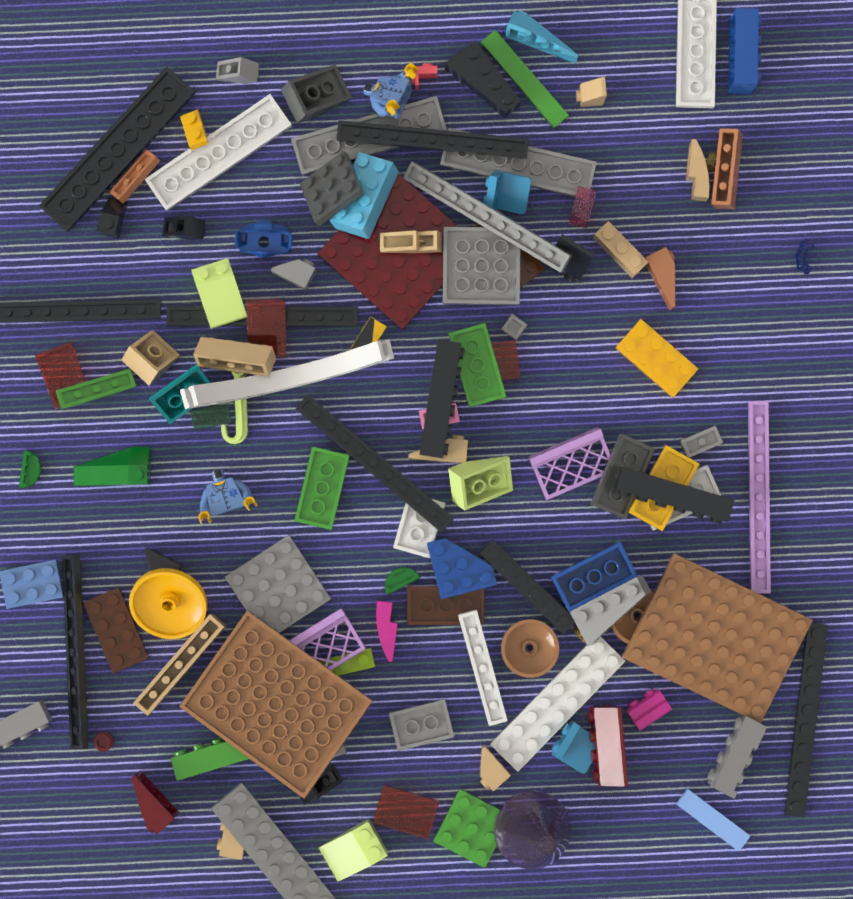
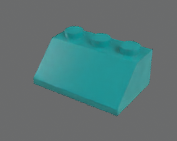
M195 365L151 396L149 400L166 421L172 424L193 409H185L180 390L187 389L193 385L211 383L203 370L198 365Z

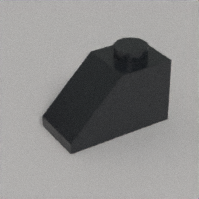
M108 198L100 213L96 231L100 235L119 239L127 201L122 203L118 199Z
M191 216L165 217L162 236L187 240L203 239L206 220Z
M146 548L144 551L150 571L161 568L180 571L183 566L151 548Z
M331 765L326 768L305 799L300 796L304 805L320 798L343 782L335 766Z

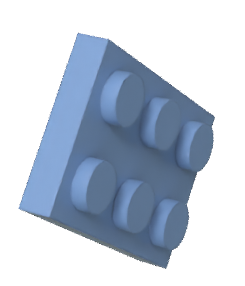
M57 560L0 571L6 609L64 597Z

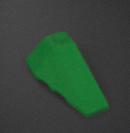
M129 447L74 466V486L151 485V447Z

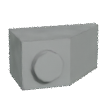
M243 57L218 61L216 80L241 84L257 82L259 63Z
M297 259L272 267L271 272L306 291L317 270L313 267L314 263L304 259L301 261Z

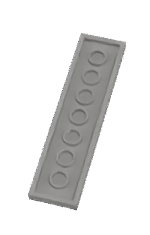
M437 96L405 105L399 119L389 115L380 117L376 113L352 120V122L447 131ZM338 125L291 138L302 176L314 173L342 151L349 155L352 162L356 160L359 152L372 156L399 148L396 146L337 141Z
M448 128V131L466 132V131H461V130H457V129ZM528 146L527 159L443 151L440 166L486 177L490 176L495 170L530 177L532 180L531 187L586 200L589 198L597 164L596 161Z
M242 782L211 807L212 811L284 899H336Z

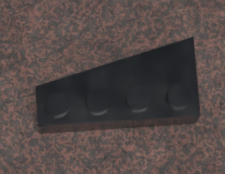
M476 41L445 62V70L454 75L457 80L470 88L474 94L481 97L504 118L520 107V99Z

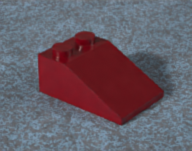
M140 770L131 777L143 820L146 823L145 827L151 833L155 832L157 835L180 812Z

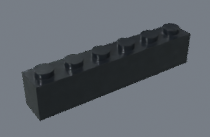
M438 339L419 455L443 459V455L448 454L449 444L446 443V437L451 435L452 425L449 424V418L454 417L455 405H452L453 397L457 398L458 386H455L456 378L460 379L461 367H458L459 359L463 360L464 348H461V343Z
M621 466L614 489L618 490L620 495L629 497V494L637 495L636 499L643 502H648V499L656 501L655 505L664 508L667 505L674 506V511L685 513V510L693 512L692 516L701 519L705 515L711 517L710 521L722 524V521H729L735 501Z
M491 540L479 553L563 635L575 623L572 615L494 540Z

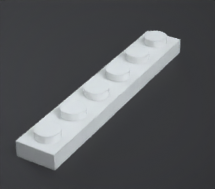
M477 609L460 613L458 617L488 725L492 726L506 722L508 720Z

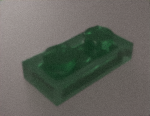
M229 404L190 412L195 431L232 423Z

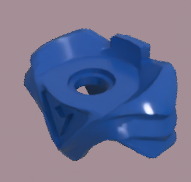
M259 219L258 223L248 224L235 232L236 247L243 253H250L257 257L285 254L292 246L293 238L289 230L283 225L273 224L271 220ZM263 236L267 237L270 241L269 245L265 248L259 245V239Z

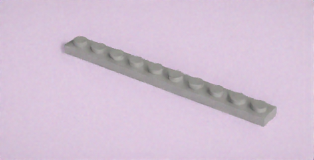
M411 161L403 177L405 180L560 273L565 270L572 257L571 254L423 166Z

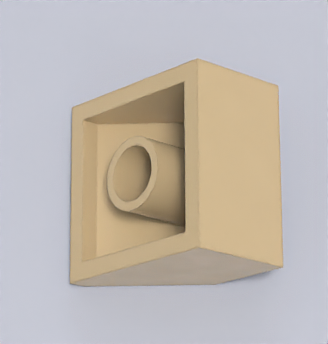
M151 330L130 345L121 360L150 386L179 358L180 354L156 332Z

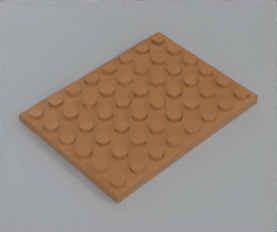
M673 553L622 657L761 723L813 620Z
M246 611L179 707L305 799L373 700L255 615Z

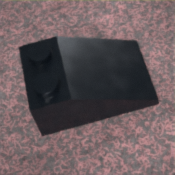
M562 234L556 246L572 255L562 274H564V278L567 281L578 283L595 254ZM549 265L547 266L550 270H552V271H554V272H556V273L558 272L557 270H555L554 268L550 267Z

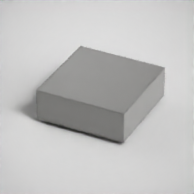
M512 314L501 330L517 340L528 324Z

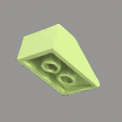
M228 258L191 270L211 329L247 318Z
M508 456L468 461L448 468L452 501L464 511L513 491L510 457Z
M369 818L319 847L337 882L388 856V851Z

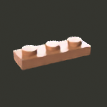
M146 149L109 192L120 202L124 203L160 160Z

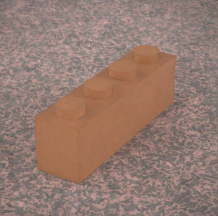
M719 129L711 203L716 209L735 210L743 134L739 129Z

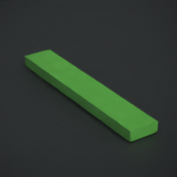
M496 30L481 41V45L554 129L569 117L566 111Z

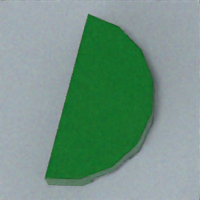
M24 450L19 488H28L34 485L40 479L42 473V464L39 458L34 453Z
M401 567L395 569L388 575L385 581L386 595L421 577L411 568Z

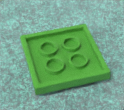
M459 788L433 842L486 868L511 818V814Z

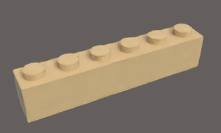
M213 613L209 614L133 704L147 716L150 715L227 625Z

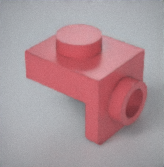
M431 63L416 66L418 70L415 71L416 77L414 79L411 78V84H415V90H419V79L437 78V66H433Z

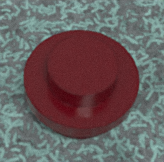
M100 732L94 738V746L99 751H108L113 746V737L107 732Z

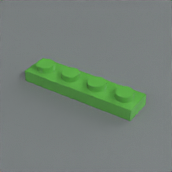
M126 369L56 390L61 409L64 410L136 388L131 369Z

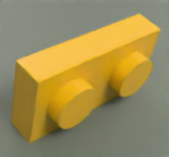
M198 109L180 116L191 151L209 144Z

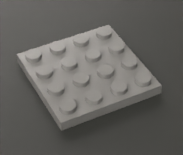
M444 227L443 304L520 305V248L485 227Z
M290 535L225 576V579L246 611L255 615L278 633L331 599Z

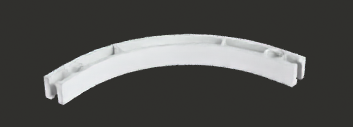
M390 340L376 341L327 358L272 371L269 377L254 375L221 382L193 385L180 391L185 409L227 403L341 376L394 359Z

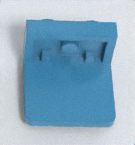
M495 170L486 179L485 187H488V191L483 197V203L493 209L525 214L532 180L530 177Z
M571 721L563 728V735L553 745L551 755L578 772L585 774L592 764L591 750H594V744L590 742L589 732Z

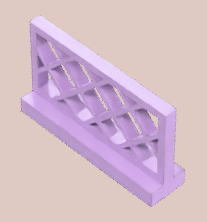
M596 427L533 454L528 459L544 497L548 500L602 477L604 471L597 467L601 458L609 460L610 452L601 429ZM600 441L602 445L600 454L590 451L592 444ZM576 450L586 451L582 462L573 459ZM589 453L598 456L594 467L585 463ZM564 457L568 459L565 469L555 466L558 458ZM571 460L581 464L577 474L567 471ZM544 464L550 466L547 477L540 475L537 467ZM583 466L593 469L590 477L584 478L580 476ZM553 468L563 471L559 482L550 479ZM566 473L575 476L573 484L569 486L562 483ZM548 481L558 484L556 491L550 494L546 490Z
M339 609L289 640L303 651L308 644L317 645L315 654L312 657L325 661V667L331 671L366 650L343 609ZM344 622L349 627L347 636L337 634L338 626ZM324 634L333 635L330 646L320 644ZM336 636L346 638L344 649L333 647ZM349 639L356 640L360 648L354 652L346 650ZM319 646L330 648L327 659L317 657ZM333 649L343 652L341 660L337 662L330 660Z

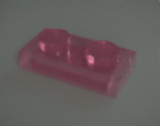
M578 186L569 224L587 228L597 190Z

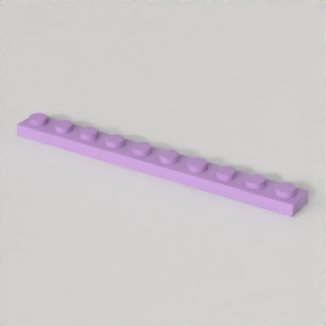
M749 401L750 590L756 593H771L769 402Z

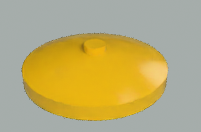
M161 568L145 573L134 584L129 598L130 611L136 623L146 632L164 639H178L192 634L202 624L207 613V597L202 586L192 576L176 569Z

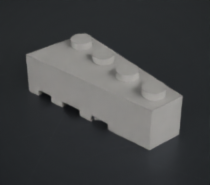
M640 575L570 611L587 646L594 644L613 625L650 594L651 590L643 575Z
M746 715L737 718L733 734H729L725 741L727 745L725 750L718 754L716 759L718 763L715 769L712 768L707 776V779H709L708 784L733 799L737 795V792L734 791L736 786L743 782L744 768L750 766L753 755L751 752L752 750H757L767 728Z

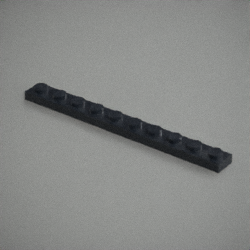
M338 120L337 141L520 159H527L528 138Z
M161 299L0 303V323L162 319Z
M167 306V326H210L203 306ZM244 307L247 318L222 325L240 327H358V307Z
M309 394L297 406L296 410L440 533L452 522L454 518Z
M80 555L62 556L70 749L83 750L88 749L89 737L87 730Z
M811 623L805 635L784 815L805 818L828 627L825 624Z

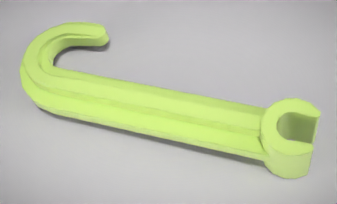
M231 371L234 379L244 378L247 373ZM247 399L235 401L236 435L230 437L227 426H221L222 436L230 444H239L248 435Z

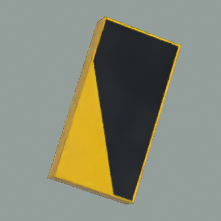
M370 316L350 349L379 341L387 326Z

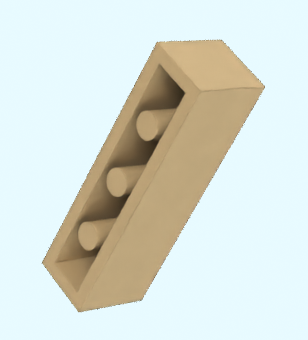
M201 337L193 354L199 367L268 377L276 361L272 346L221 340L212 337Z

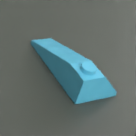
M523 11L513 12L507 25L506 38L576 64L579 56L576 52L532 17H529L528 13Z

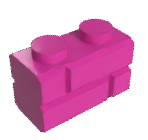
M652 688L643 694L645 696L640 701L635 699L627 705L629 708L626 709V712L639 731L672 710L659 689L654 690Z

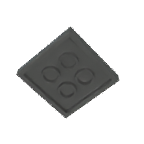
M342 151L299 183L314 223L318 226L364 194L350 157L345 151Z

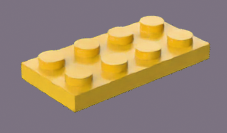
M642 319L637 322L615 348L672 398L698 370L693 363Z
M665 445L649 475L688 486L699 463ZM635 499L628 513L663 531L674 511V506L667 505L664 508L655 505L656 501L648 499V502H643Z

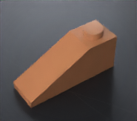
M665 247L645 257V259L648 261L646 267L670 311L675 307V257L672 251H668Z

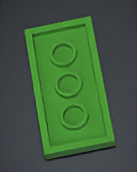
M486 323L448 333L450 341L461 343V348H464L463 360L459 359L458 367H461L460 377L469 408L506 398Z
M312 447L295 522L332 530L350 455Z

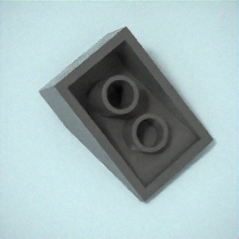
M336 64L289 80L281 89L297 124L314 118L352 99Z

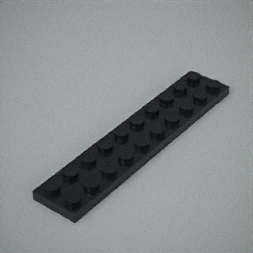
M166 66L43 200L39 207L64 230L69 232L195 95V91Z

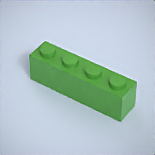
M222 738L213 740L212 744L205 746L204 743L193 746L194 750L186 752V749L174 752L175 756L170 758L177 781L249 759L228 742L223 741Z

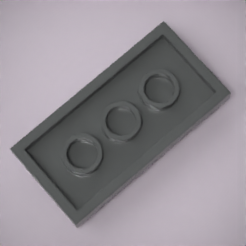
M619 434L590 504L622 519H626L636 495L629 494V497L618 494V490L614 489L620 466L645 473L655 448L624 434Z

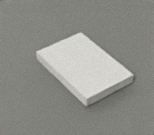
M432 499V500H433L434 502H436L441 508L444 509V507H445V503H444V502H441V501H437V500ZM405 504L393 548L430 558L427 543L435 541L438 530L408 504Z

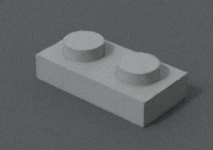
M716 425L680 441L688 458L723 443Z

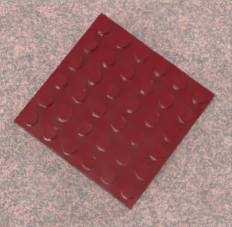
M398 173L370 238L366 239L338 230L317 254L403 330L443 286L444 227L458 226ZM439 231L442 233V252L381 253L380 233Z

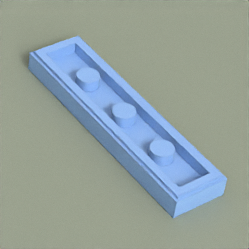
M688 788L676 803V805L738 851L741 850L750 838L748 833Z

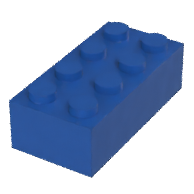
M735 8L729 19L728 94H751L756 89L758 83H760L761 72H758V65L761 63V53H758V46L761 45L762 37L761 34H758V30L761 27L762 16L759 15V9Z
M616 542L550 576V579L566 610L570 612L638 576L621 542Z

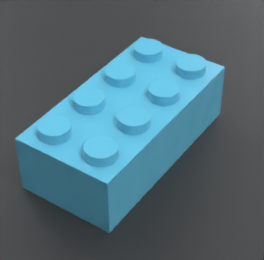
M359 152L353 167L364 194L331 217L329 221L337 230L369 239L399 171L391 161Z

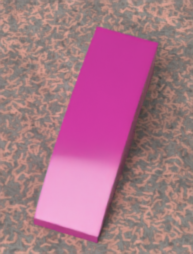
M377 600L376 619L379 639L388 661L392 662L398 622L390 621L393 602Z

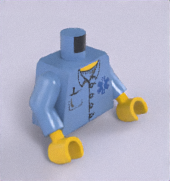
M409 63L404 71L398 75L379 77L375 86L365 85L364 95L370 96L372 108L380 117L389 115L399 119L412 93L410 78L414 79L416 77L415 71L418 70L413 63Z
M219 469L211 472L214 483L206 485L207 489L203 491L198 518L200 524H202V520L205 518L211 523L210 515H220L244 506L249 511L250 504L254 503L256 507L258 504L247 485L233 477L225 479L223 470Z

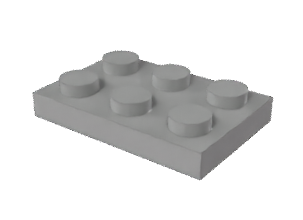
M445 699L389 712L398 751L454 737Z

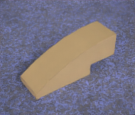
M692 139L689 144L686 181H693L691 200L706 202L709 198L708 169L697 140Z
M439 231L380 233V252H442V233Z

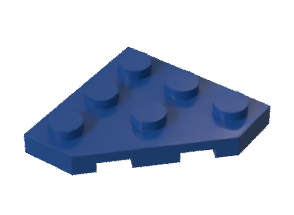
M446 538L427 543L441 599L497 585L494 570L490 564Z

